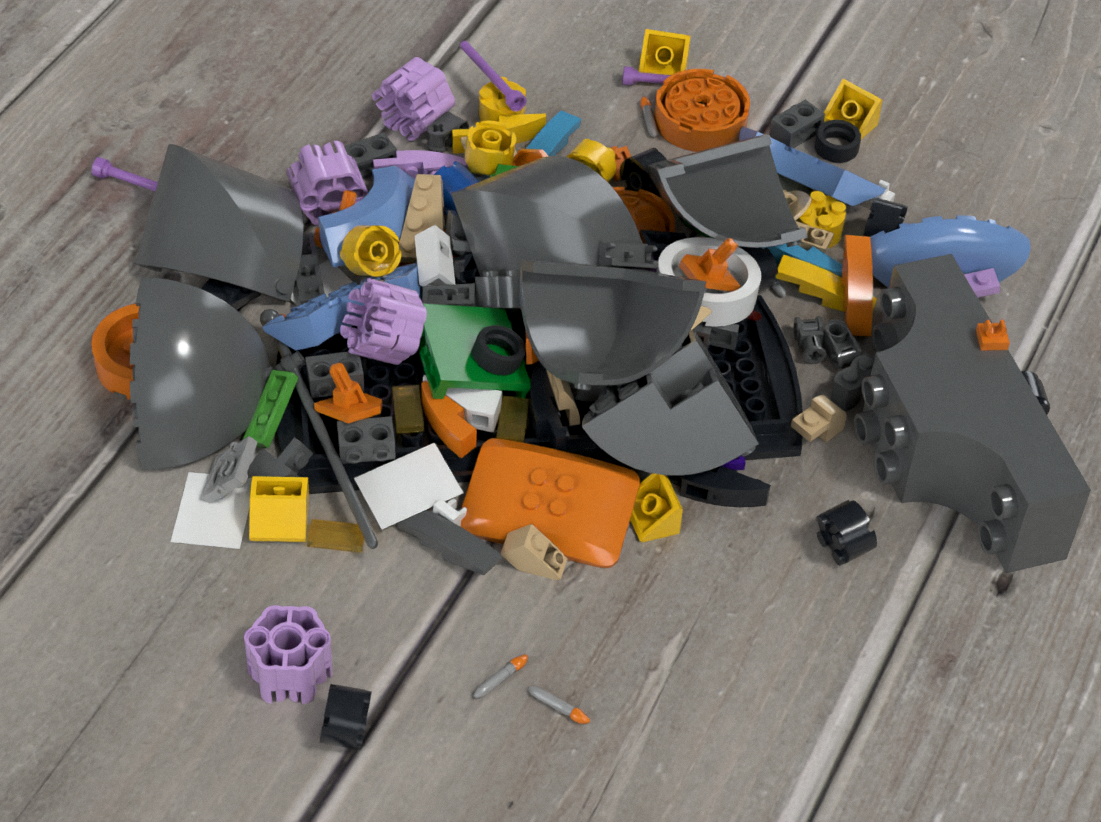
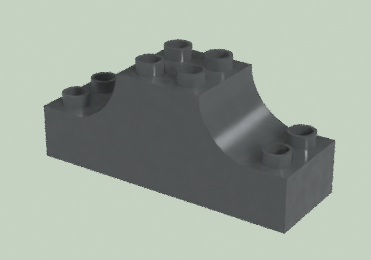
M948 254L894 265L889 288L883 289L880 294V304L883 312L881 324L873 327V343L877 353L875 354L871 376L865 377L862 381V393L865 401L863 412L857 413L854 417L855 432L858 440L863 445L870 443L876 453L875 469L880 482L883 485L892 484L901 503L929 502L953 509L974 521L979 526V540L983 550L988 555L996 554L1006 573L1067 559L1091 491L1087 482L1009 350L981 351L976 334L977 324L984 323L986 320H990L953 255Z

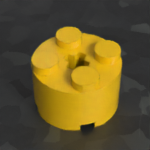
M501 77L512 90H518L526 97L525 88L515 82L508 81L506 77ZM493 82L485 84L479 91L480 122L487 120L498 122V115L525 114L526 105L520 111H512L506 105L505 95Z
M481 121L479 126L474 128L471 126L467 133L464 155L468 170L474 174L491 175L496 173L498 164L512 165L516 145L515 133L513 131L511 133L507 130L505 124L497 121Z
M583 139L566 156L588 166L607 182L611 180L616 172L615 152L597 141Z
M813 191L809 195L812 199L810 206L796 221L834 233L828 248H832L841 240L846 206L844 203L825 195L821 191Z
M357 225L346 235L340 251V257L347 268L354 274L369 277L388 275L396 269L400 262L401 250H399L398 244L400 241L396 233L386 226Z

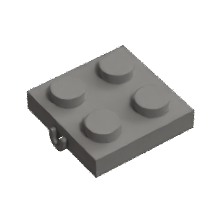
M248 436L238 443L231 442L229 449L216 456L201 497L202 499L212 503L220 497L224 498L230 491L235 488H241L248 479L247 471L249 465L255 458L256 440Z

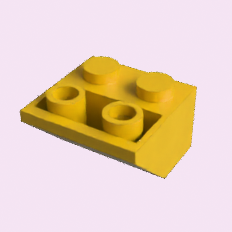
M252 476L249 522L250 541L306 542L309 510L308 477Z

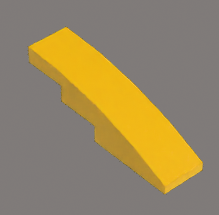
M546 113L498 115V122L505 124L507 130L511 133L512 131L515 133L516 144L534 139L546 125ZM476 122L475 127L479 126L480 122ZM469 129L452 130L453 154L465 153L461 137H467Z
M783 255L776 279L800 285V293L822 298V306L845 312L843 310L844 286H841L842 277L811 263ZM873 296V310H874V307H875L876 302H877V298H875L874 296Z

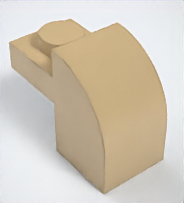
M820 395L812 399L811 407L792 419L791 427L809 442L817 437L827 442L844 430L846 412L826 396Z

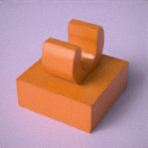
M1004 319L1000 320V323H991L990 320H986L984 323L977 324L976 334L981 351L1008 350L1010 341Z

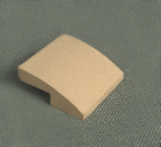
M547 370L559 410L565 409L570 426L580 424L579 412L569 382L555 377Z

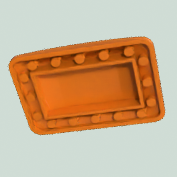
M492 438L484 442L481 447L462 508H467V513L461 520V527L479 539L504 544L509 532L532 524L558 547L568 560L599 568H610L617 564L640 487V478L631 469L547 447Z

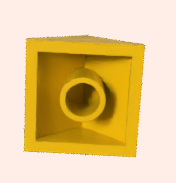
M645 29L638 72L673 75L686 70L691 36Z
M842 79L824 111V122L830 120L850 122L859 129L862 140L878 125L883 100Z
M652 473L640 483L630 521L641 542L680 534L683 509L667 475Z

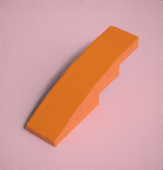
M845 235L841 286H844L843 310H845V324L848 326L852 336L871 337L873 312L871 238Z

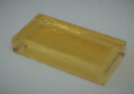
M419 385L392 387L397 433L424 431Z
M503 396L497 439L524 443L530 399Z
M312 519L307 538V547L363 553L365 539L358 524Z

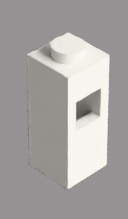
M436 225L415 235L419 284L422 287L455 284L450 236Z

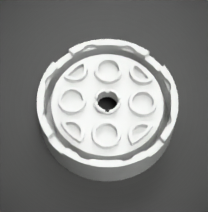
M706 237L686 238L676 241L662 251L658 261L657 273L688 278L679 267L681 259L686 254L702 256L708 249H717L723 241ZM739 247L727 259V270L741 287L733 292L705 288L701 306L708 307L712 311L703 320V322H706L705 326L735 324L748 317L754 309L761 282V271L754 258Z

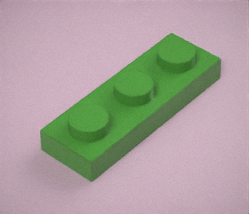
M272 370L257 409L243 437L245 439L250 436L256 440V447L268 449L299 378L293 372Z

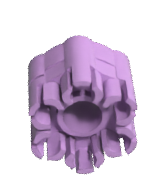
M414 57L383 80L381 87L372 94L373 101H376L381 96L383 97L376 105L380 110H384L381 115L385 119L383 121L388 129L392 128L394 131L399 129L404 137L412 132L407 137L409 141H414L427 131V127L444 113L449 112L455 105V98L444 73L419 57Z
M334 141L337 153L334 152L330 142L323 146V152L318 145L312 146L313 151L310 144L302 147L301 153L298 156L299 161L291 165L292 170L290 168L286 170L287 177L293 192L298 198L301 210L304 211L314 225H319L318 217L339 211L345 190L356 192L355 204L368 194L355 159L347 155L344 145L340 141Z
M368 278L367 282H364L361 290L355 289L350 292L348 299L364 303V305L347 303L348 312L362 315L361 317L350 314L344 316L343 322L358 326L357 329L344 325L340 327V334L348 339L349 353L394 365H399L410 355L415 354L419 347L427 316L426 308L423 306L417 291Z
M269 606L262 612V615L254 622L252 627L245 632L244 642L248 674L252 675V679L259 683L261 698L264 701L272 703V691H275L277 702L283 701L287 697L286 690H288L291 701L298 703L299 692H301L302 704H307L316 695V684H322L327 681V676L332 677L331 637L313 608L308 606Z

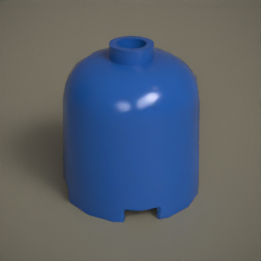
M454 161V165L449 168L445 165L442 166L434 174L441 175L443 181V212L447 216L448 210L457 211L451 193L480 182L462 163Z

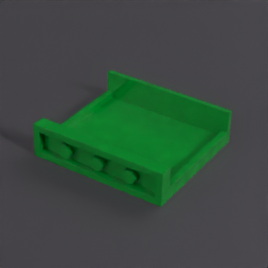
M423 303L427 316L418 351L433 399H444L448 388L515 391L518 402L523 403L531 387V378L527 374L524 358L519 369L514 373L496 375L480 367L472 354L476 338L484 327L498 325L512 330V323L508 319L506 310L501 308ZM487 345L497 354L511 356L507 350L500 346Z

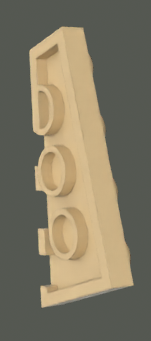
M416 175L399 242V250H401L400 262H417L415 235L434 225L444 232V199L441 175Z

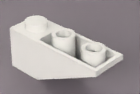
M426 375L423 376V382H428ZM467 388L447 389L445 395L464 408V420L476 429L494 432L502 409V391Z

